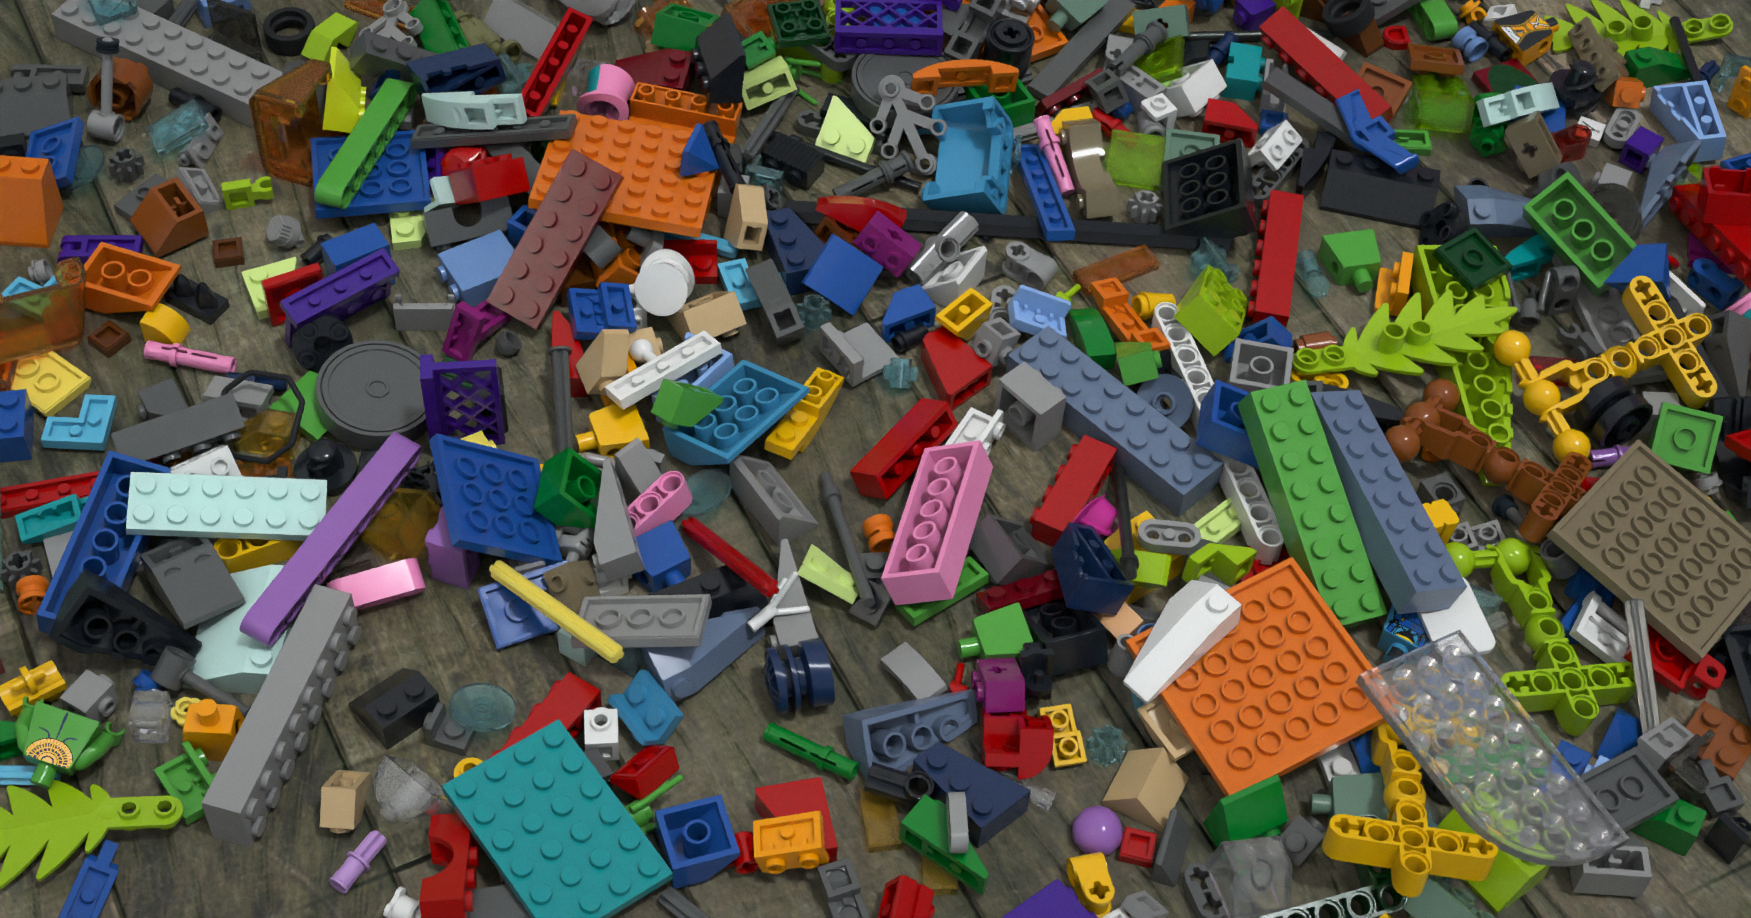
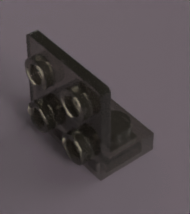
M207 0L213 32L208 39L257 60L263 54L255 14L225 1Z
M1711 729L1702 737L1698 734L1694 735L1684 746L1685 751L1683 753L1674 752L1663 764L1666 769L1660 773L1661 777L1681 800L1694 806L1698 804L1710 784L1694 768L1716 735Z

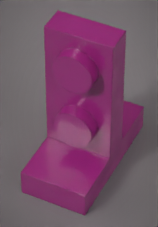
M486 300L475 307L461 301L455 307L442 352L459 361L473 360L477 344L508 323L511 315L491 305Z

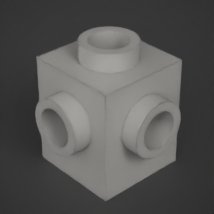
M998 317L982 323L981 327L974 334V342L971 348L975 350L979 357L986 359L992 364L993 367L1006 364L1008 354L1014 351L1021 333L1004 319Z

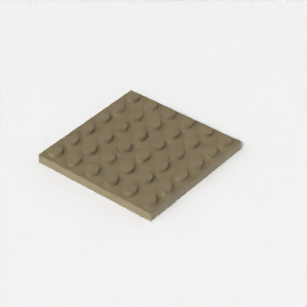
M1639 439L1546 535L1622 602L1629 599H1643L1647 623L1695 664L1703 659L1751 600V533Z

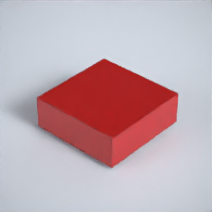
M1125 826L1118 861L1151 869L1158 834Z

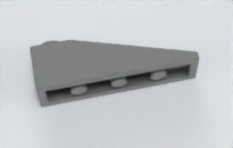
M607 458L603 461L593 540L597 553L592 555V559L597 572H604L609 583L643 571L645 566L619 476L610 458Z
M788 538L781 540L777 587L783 578L788 580L794 571L798 572ZM799 575L776 607L777 609L808 606ZM810 611L774 616L773 635H769V645L776 648L779 658L780 647L783 644H787L793 656L797 657L799 641L818 638Z

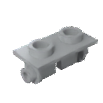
M207 113L201 122L196 123L195 129L189 138L190 143L186 144L183 150L179 152L178 161L181 165L195 164L197 168L204 169L224 134L210 113Z

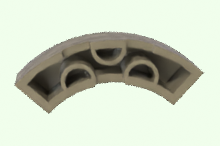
M1094 118L1062 121V130H1059L1058 136L1061 141L1060 145L1064 146L1067 169L1076 189L1074 196L1077 211H1081L1087 219L1119 215L1118 187L1114 184L1110 173L1105 172L1104 167L1101 165V161H1104L1105 158L1101 123Z

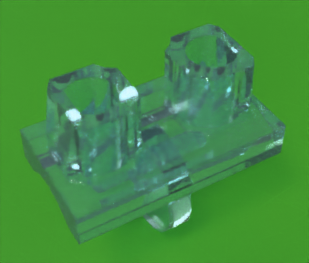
M506 52L500 54L499 59L507 77V80H505L507 82L499 85L501 94L521 93L535 66L532 63L522 62L515 66Z
M1201 238L1200 247L1191 255L1193 261L1191 262L1190 269L1195 275H1200L1208 264L1214 269L1218 268L1226 276L1228 283H1233L1240 273L1236 264H1229L1226 261V250L1222 244L1215 245L1211 238Z

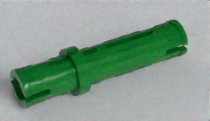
M770 722L765 729L763 741L769 742L815 764L816 768L820 771L828 770L847 779V781H853L859 770L860 762L853 761L836 753L835 748L829 745L823 747L801 735L776 725L774 722Z

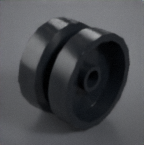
M1614 376L1593 388L1582 399L1575 410L1574 420L1584 431L1591 432V439L1601 449L1612 448L1616 444L1619 446L1624 445L1644 428L1653 414V406L1642 395L1636 394L1635 387L1625 377Z

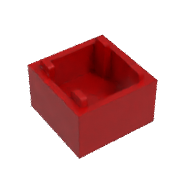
M1720 166L1703 167L1698 191V202L1703 223L1751 226V168L1735 170L1721 169Z

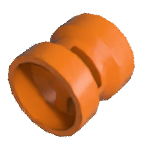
M877 514L869 517L862 524V530L865 537L869 539L868 547L870 553L890 552L891 542L894 541L896 535L893 532L894 524L891 517L887 514Z

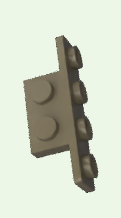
M1586 16L1567 33L1580 59L1589 61L1596 67L1598 78L1594 85L1599 92H1603L1620 76L1627 77L1629 75L1625 67L1626 59L1616 51L1619 49L1616 42L1610 37L1605 39L1600 35L1590 18Z

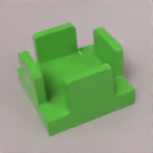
M1662 402L1658 417L1652 422L1647 447L1677 472L1685 474L1695 472L1709 475L1724 416Z

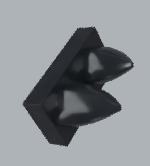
M183 274L177 275L172 286L164 294L165 302L209 325H212L230 307L228 299L213 292L206 283L200 282L198 284Z

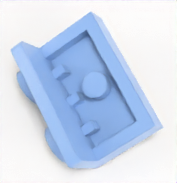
M1020 285L1008 303L1010 325L1019 332H1026L1032 335H1036L1049 325L1066 339L1064 318L1071 309V302L1031 287Z

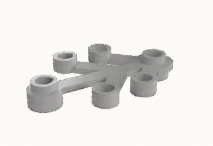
M388 0L383 5V16L359 32L360 37L365 30L375 33L385 26L375 34L417 47V43L412 36L421 33L424 26L419 18H413L407 13L409 6L405 1ZM399 21L405 24V28L412 36L405 35L396 27ZM384 70L381 73H379L377 77H380L383 74H385L387 70Z
M897 75L885 76L878 86L882 101L876 117L870 121V130L875 134H881L886 131V119L892 104L897 116L887 143L881 147V154L886 159L896 157L899 152L898 144L905 130L917 157L915 160L916 170L922 175H931L936 171L937 158L933 154L927 153L915 124L931 130L936 136L944 135L948 130V125L942 119L934 120L908 110L903 99L918 103L921 109L929 111L935 108L936 98L932 94H921L907 89L903 79ZM891 83L896 86V91L893 94L887 91V87ZM926 97L932 99V105L928 108L923 105V100ZM877 120L883 123V128L880 131L874 128V123ZM937 122H941L944 127L940 133L934 129ZM889 145L894 148V153L891 156H888L885 152L886 147ZM923 159H928L930 162V167L926 170L921 166Z

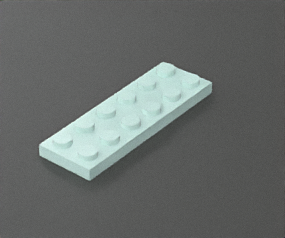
M131 472L126 535L305 541L326 515L327 480Z

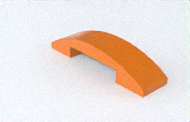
M961 59L945 61L927 66L913 73L910 90L936 96L938 88L987 85L989 93L1015 92L1019 69L988 60Z
M1116 277L1091 282L1090 288L1096 304L1105 321L1121 342H1151L1153 351L1170 349L1171 343L1157 327L1149 329L1129 305V292Z

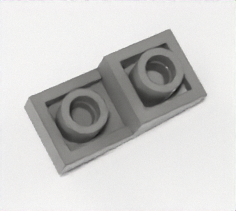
M1497 519L1470 527L1467 521L1457 525L1448 543H1463L1472 551L1484 550L1486 544L1495 546L1506 538Z
M904 642L880 659L884 669L902 684L905 693L913 700L937 696L948 689L935 670L907 642Z

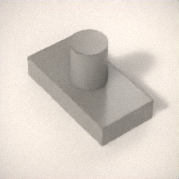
M633 226L628 227L625 239L641 246L640 267L648 255L656 250L663 249L665 232Z

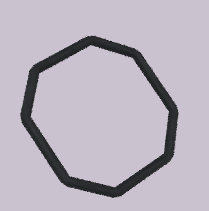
M251 369L226 385L222 390L221 396L228 394L231 389L252 375L287 381L299 401L290 441L268 458L231 453L234 460L266 465L287 452L296 443L305 407V399L289 375ZM223 440L217 442L219 445H226Z

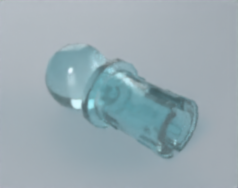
M1309 249L1301 251L1297 255V261L1304 273L1302 276L1303 281L1307 283V290L1311 296L1321 298L1329 291V281L1324 277L1325 272L1323 268L1319 267L1314 252Z

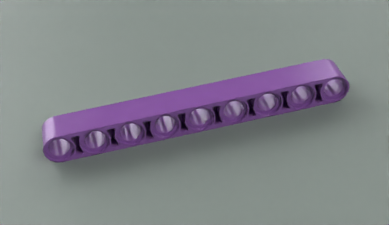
M393 432L249 609L241 622L240 632L268 647H271L303 608L313 586L323 583L416 465L422 454L423 446L397 432Z

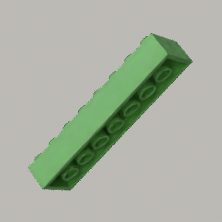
M1306 379L1250 392L1237 405L1289 557L1294 558L1345 630L1375 622L1387 615V611Z

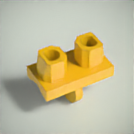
M50 660L28 671L26 666L19 668L20 676L0 685V698L11 717L14 715L18 717L22 710L24 697H29L30 705H35L36 701L40 702V699L53 702L59 699L63 694L62 691L68 687L54 662Z

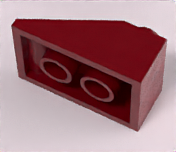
M666 48L619 59L614 64L631 76L635 86L637 82L689 92L694 78V65L691 64V52Z

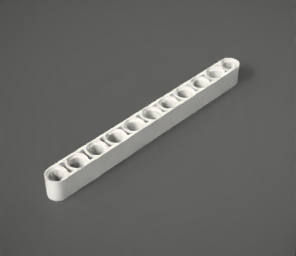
M1162 302L1154 309L1151 328L1157 327L1171 343V347L1168 349L1171 352V367L1182 377V380L1192 392L1194 404L1190 419L1197 433L1201 402L1214 382L1191 333L1174 318L1177 306L1170 302ZM1208 450L1224 462L1219 483L1226 498H1231V506H1234L1238 513L1237 519L1240 518L1242 522L1241 531L1247 545L1257 551L1255 560H1261L1260 564L1271 565L1273 561L1277 562L1284 540L1274 510L1254 467Z

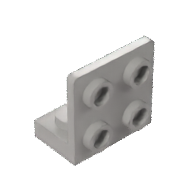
M830 322L820 326L819 350L852 387L899 363L898 355L868 323H863L845 333L837 330Z

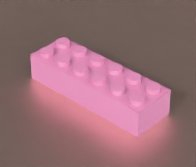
M980 440L924 448L881 577L895 605L954 598L993 469V465Z

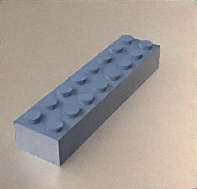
M1049 325L1008 354L1005 374L1025 361L1033 369L1038 370L1053 386L1061 389L1067 397L1062 424L1080 439L1087 435L1117 448L1114 466L1122 465L1126 476L1177 517H1180L1219 485L1224 462L1206 448L1196 445V441Z
M1361 391L1310 392L1366 554L1397 613L1405 614L1449 609L1464 592L1467 585Z

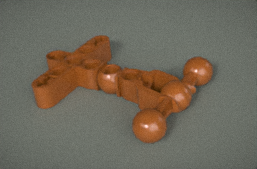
M1441 378L1429 382L1424 387L1422 401H1416L1409 405L1404 411L1403 418L1399 423L1400 425L1389 428L1384 434L1399 463L1413 460L1419 454L1420 446L1422 445L1440 459H1449L1466 469L1475 471L1477 474L1483 470L1484 476L1490 482L1497 485L1508 484L1505 490L1510 491L1515 497L1531 506L1522 520L1518 531L1526 540L1532 543H1542L1556 522H1559L1588 492L1580 487L1592 468L1591 461L1580 453L1569 452L1555 472L1536 462L1529 461L1527 458H1524L1521 462L1519 455L1515 451L1504 446L1496 447L1498 443L1496 440H1492L1490 436L1471 425L1466 417L1453 412L1458 407L1460 393L1452 381Z

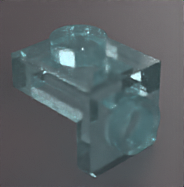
M758 154L752 163L747 164L745 175L750 176V185L763 186L769 184L770 188H775L782 195L784 171L763 167L762 155Z

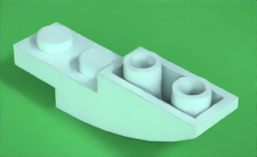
M1552 82L1523 87L1476 101L1483 127L1519 119L1538 110L1540 113L1560 108Z
M474 91L423 93L421 95L427 121L440 126L485 130L494 129L497 125L524 124L527 121L522 93L475 95Z

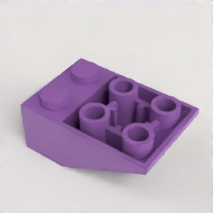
M442 506L436 526L428 531L425 538V546L428 548L429 554L428 565L431 566L432 578L468 590L480 567V553L452 547L444 507Z

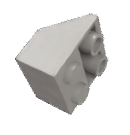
M1621 834L1578 858L1567 848L1574 893L1641 897L1652 879L1648 847L1633 834Z

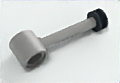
M108 36L96 38V51L102 53L101 110H93L87 120V133L90 137L119 142L124 135L126 123L123 115L115 114L112 111L113 54L119 53L120 40Z

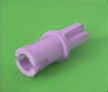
M371 831L354 852L349 851L346 854L347 859L328 880L331 882L330 885L338 892L346 894L363 872L369 871L370 862L384 847L387 839L379 831Z

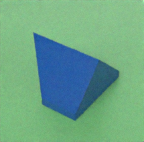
M1667 243L1637 244L1606 279L1604 284L1624 292L1633 278L1636 276H1647L1655 283L1664 299L1670 300L1671 290Z

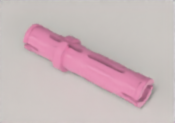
M1043 115L1034 119L1033 124L1040 139V150L1045 153L1061 196L1066 197L1075 193L1076 189L1059 146L1061 141L1054 133L1049 115Z
M148 340L144 347L145 359L167 362L173 367L182 365L227 374L228 371L235 372L237 368L236 357L188 349L178 343L170 345Z

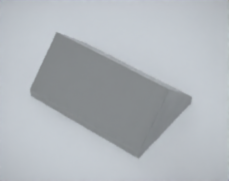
M493 0L483 21L495 34L499 35L501 42L508 39L518 41L522 46V54L536 62L539 61L560 24L519 0Z
M738 455L730 462L731 487L778 547L781 546L782 539L788 538V542L819 525L770 462L743 455Z

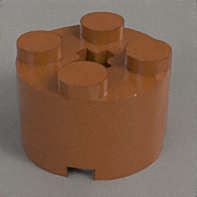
M113 57L112 111L115 114L123 115L125 122H128L132 118L137 117L152 96L153 83L149 76V70L143 63H135L125 58ZM101 68L87 88L90 103L93 107L97 105L100 109Z

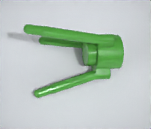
M788 56L782 57L789 66L794 81H798L801 74L822 79L820 72L802 68V66L819 67L821 65L820 62L794 59ZM840 79L837 83H843V79ZM800 89L798 93L800 97L814 106L818 104L816 100Z
M679 774L672 780H666L643 799H637L624 806L644 834L655 830V822L649 823V820L654 818L649 803L681 782L684 778L683 775Z

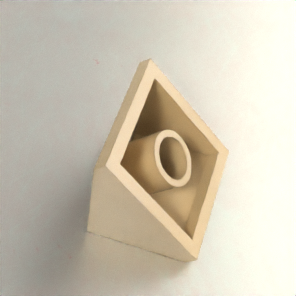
M1164 747L1130 750L1126 754L1101 805L1163 832L1170 810L1175 808L1189 777L1170 758Z

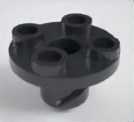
M1576 60L1573 64H1568L1570 70L1561 69L1552 73L1549 82L1553 83L1556 96L1564 100V104L1568 108L1576 110L1580 106H1592L1599 101L1602 92H1599L1594 85L1598 75H1596V67L1591 62Z
M1447 201L1438 205L1432 211H1426L1420 219L1422 227L1419 234V245H1443L1468 231L1469 229L1464 226L1465 217L1462 208Z
M327 314L296 329L292 338V349L297 361L303 368L315 373H319L324 362L332 354L347 345L353 344L352 334L347 325L339 318Z
M318 439L312 442L298 456L294 467L296 479L327 480V495L331 497L341 495L344 489L353 482L358 470L354 453L345 445L329 439Z

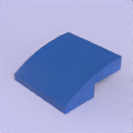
M831 234L801 283L821 297L828 299L846 313L854 316L884 267L838 236Z
M600 282L597 290L568 289L566 297L574 339H595L602 329H628L629 333L636 331L637 324L629 284Z

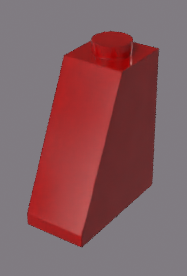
M941 326L934 332L927 333L922 339V363L939 400L948 401L952 411L990 385L993 365L986 359L979 357L975 350L947 328Z
M821 777L755 788V810L762 819L820 810L823 816L824 848L829 855V863L837 861L838 846Z

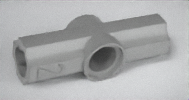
M960 211L938 235L929 237L925 242L924 249L906 267V275L916 284L924 286L947 262L956 260L960 254L961 247L979 230V224L974 217L965 211Z

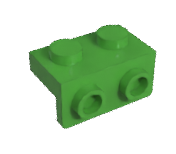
M187 740L182 743L185 753L154 769V772L168 796L176 797L181 801L183 805L182 818L189 825L205 816L201 802L216 772L212 774L208 772L206 767L209 766V763L201 748L194 750Z

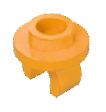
M1469 0L1459 8L1462 13L1458 17L1462 19L1465 16L1466 23L1469 25L1474 20L1481 21L1487 16V13L1483 8L1477 7L1481 3L1480 0H1477L1475 3L1473 0Z

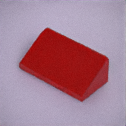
M647 745L611 775L610 782L640 800L655 791L679 769L674 747Z

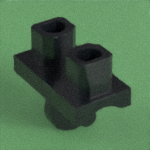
M1042 642L1024 643L1022 651H1020L1019 668L1025 679V700L1032 697L1036 700L1042 698L1051 699L1054 653L1052 648L1044 649Z

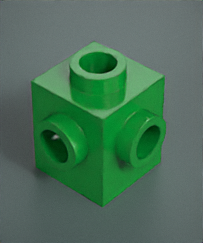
M1481 117L1476 118L1469 138L1471 145L1474 149L1478 150L1483 158L1502 153L1508 147L1504 134L1509 123L1503 122L1483 127Z

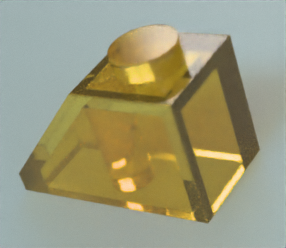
M266 409L244 422L247 432L242 433V438L235 441L233 445L234 450L271 456L290 441L296 413ZM300 427L296 443L291 449L282 454L280 458L294 459L302 438Z

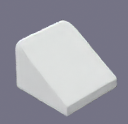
M1515 4L1491 6L1487 16L1482 21L1483 25L1493 28L1494 20L1518 14Z

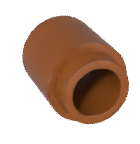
M1329 331L1300 335L1299 339L1293 340V353L1295 354L1301 348L1322 349L1328 345H1338L1335 336H1331Z

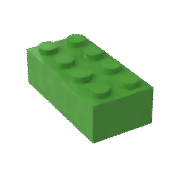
M1568 171L1523 206V218L1566 265H1575L1578 268L1580 280L1597 299L1612 288L1604 284V282L1637 244Z

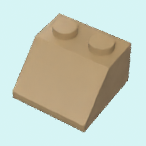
M715 291L685 303L678 312L666 316L683 342L687 332L696 335L705 330L712 337L722 334L724 338L738 333V327L747 324L735 291Z

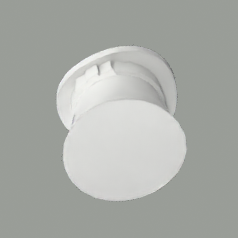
M659 249L652 252L644 260L635 281V295L639 304L646 311L657 316H669L678 312L693 291L695 284L694 272L689 262L674 250Z

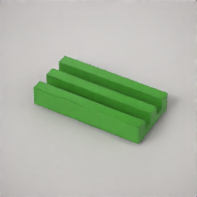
M1393 129L1396 132L1394 142L1412 154L1430 156L1432 146L1428 130Z

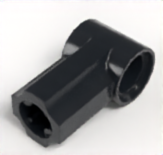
M872 762L864 792L898 802L904 810L910 812L924 794L931 797L934 783L932 778L925 772L914 771L909 774ZM910 789H917L922 795H916Z

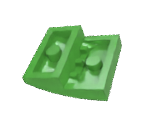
M308 371L295 384L305 399L299 431L314 442L315 440L322 439L329 431L322 424L316 407V379L318 374ZM290 388L268 408V411L291 430L294 425L299 401Z

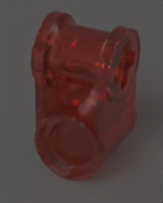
M1574 124L1565 129L1550 132L1563 156L1561 163L1584 158L1592 137V132L1587 126Z

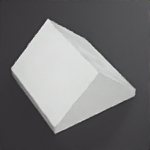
M980 246L960 252L956 260L947 262L922 286L933 302L947 307L970 287L975 289L984 278L987 257L986 247Z

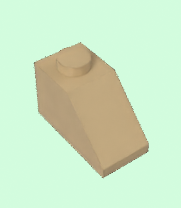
M602 329L577 362L576 368L587 394L606 396L605 386L626 375L630 336L628 329Z
M337 770L321 787L320 827L330 828V831L334 833H348L351 829L354 830L362 820L371 772Z

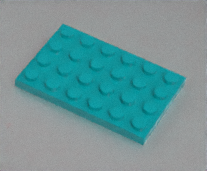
M559 719L442 785V792L531 918H610L673 879L671 869Z

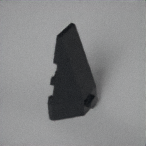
M87 569L83 570L66 593L49 633L50 639L78 653L89 655L91 652L110 655V658L122 660V657L142 660L144 664L154 666L157 664L166 646L179 648L193 657L202 647V642L116 584Z

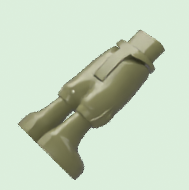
M463 10L454 12L470 46L485 43L500 59L505 70L509 71L516 66L523 52L522 46L518 41L508 39L501 44L499 35L495 34L472 13L464 12Z

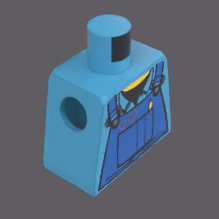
M1392 604L1377 644L1379 649L1386 652L1383 656V662L1392 669H1399L1403 662L1413 667H1418L1433 651L1432 645L1417 612L1398 614Z

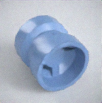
M1470 26L1459 30L1451 43L1455 49H1460V52H1463L1464 57L1469 62L1479 60L1486 53L1489 43L1484 38L1477 37L1476 31Z

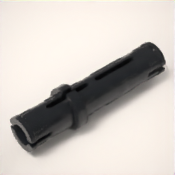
M714 120L707 121L703 124L704 130L719 169L728 185L730 193L733 195L735 184H746L740 174L739 168L731 155L730 144L723 137L718 123Z

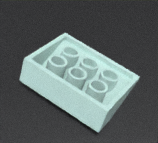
M271 564L230 574L244 596L246 603L199 624L196 639L202 642V647L194 656L196 662L193 666V673L224 692L258 694L299 613L271 647L240 632L239 628L246 613L285 565ZM184 684V685L182 686L183 688H186V689H193L192 687H190V686L187 685V684Z

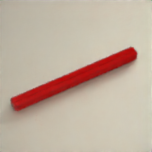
M690 516L687 520H682L683 532L760 593L769 598L773 593L778 594L777 580L694 516Z

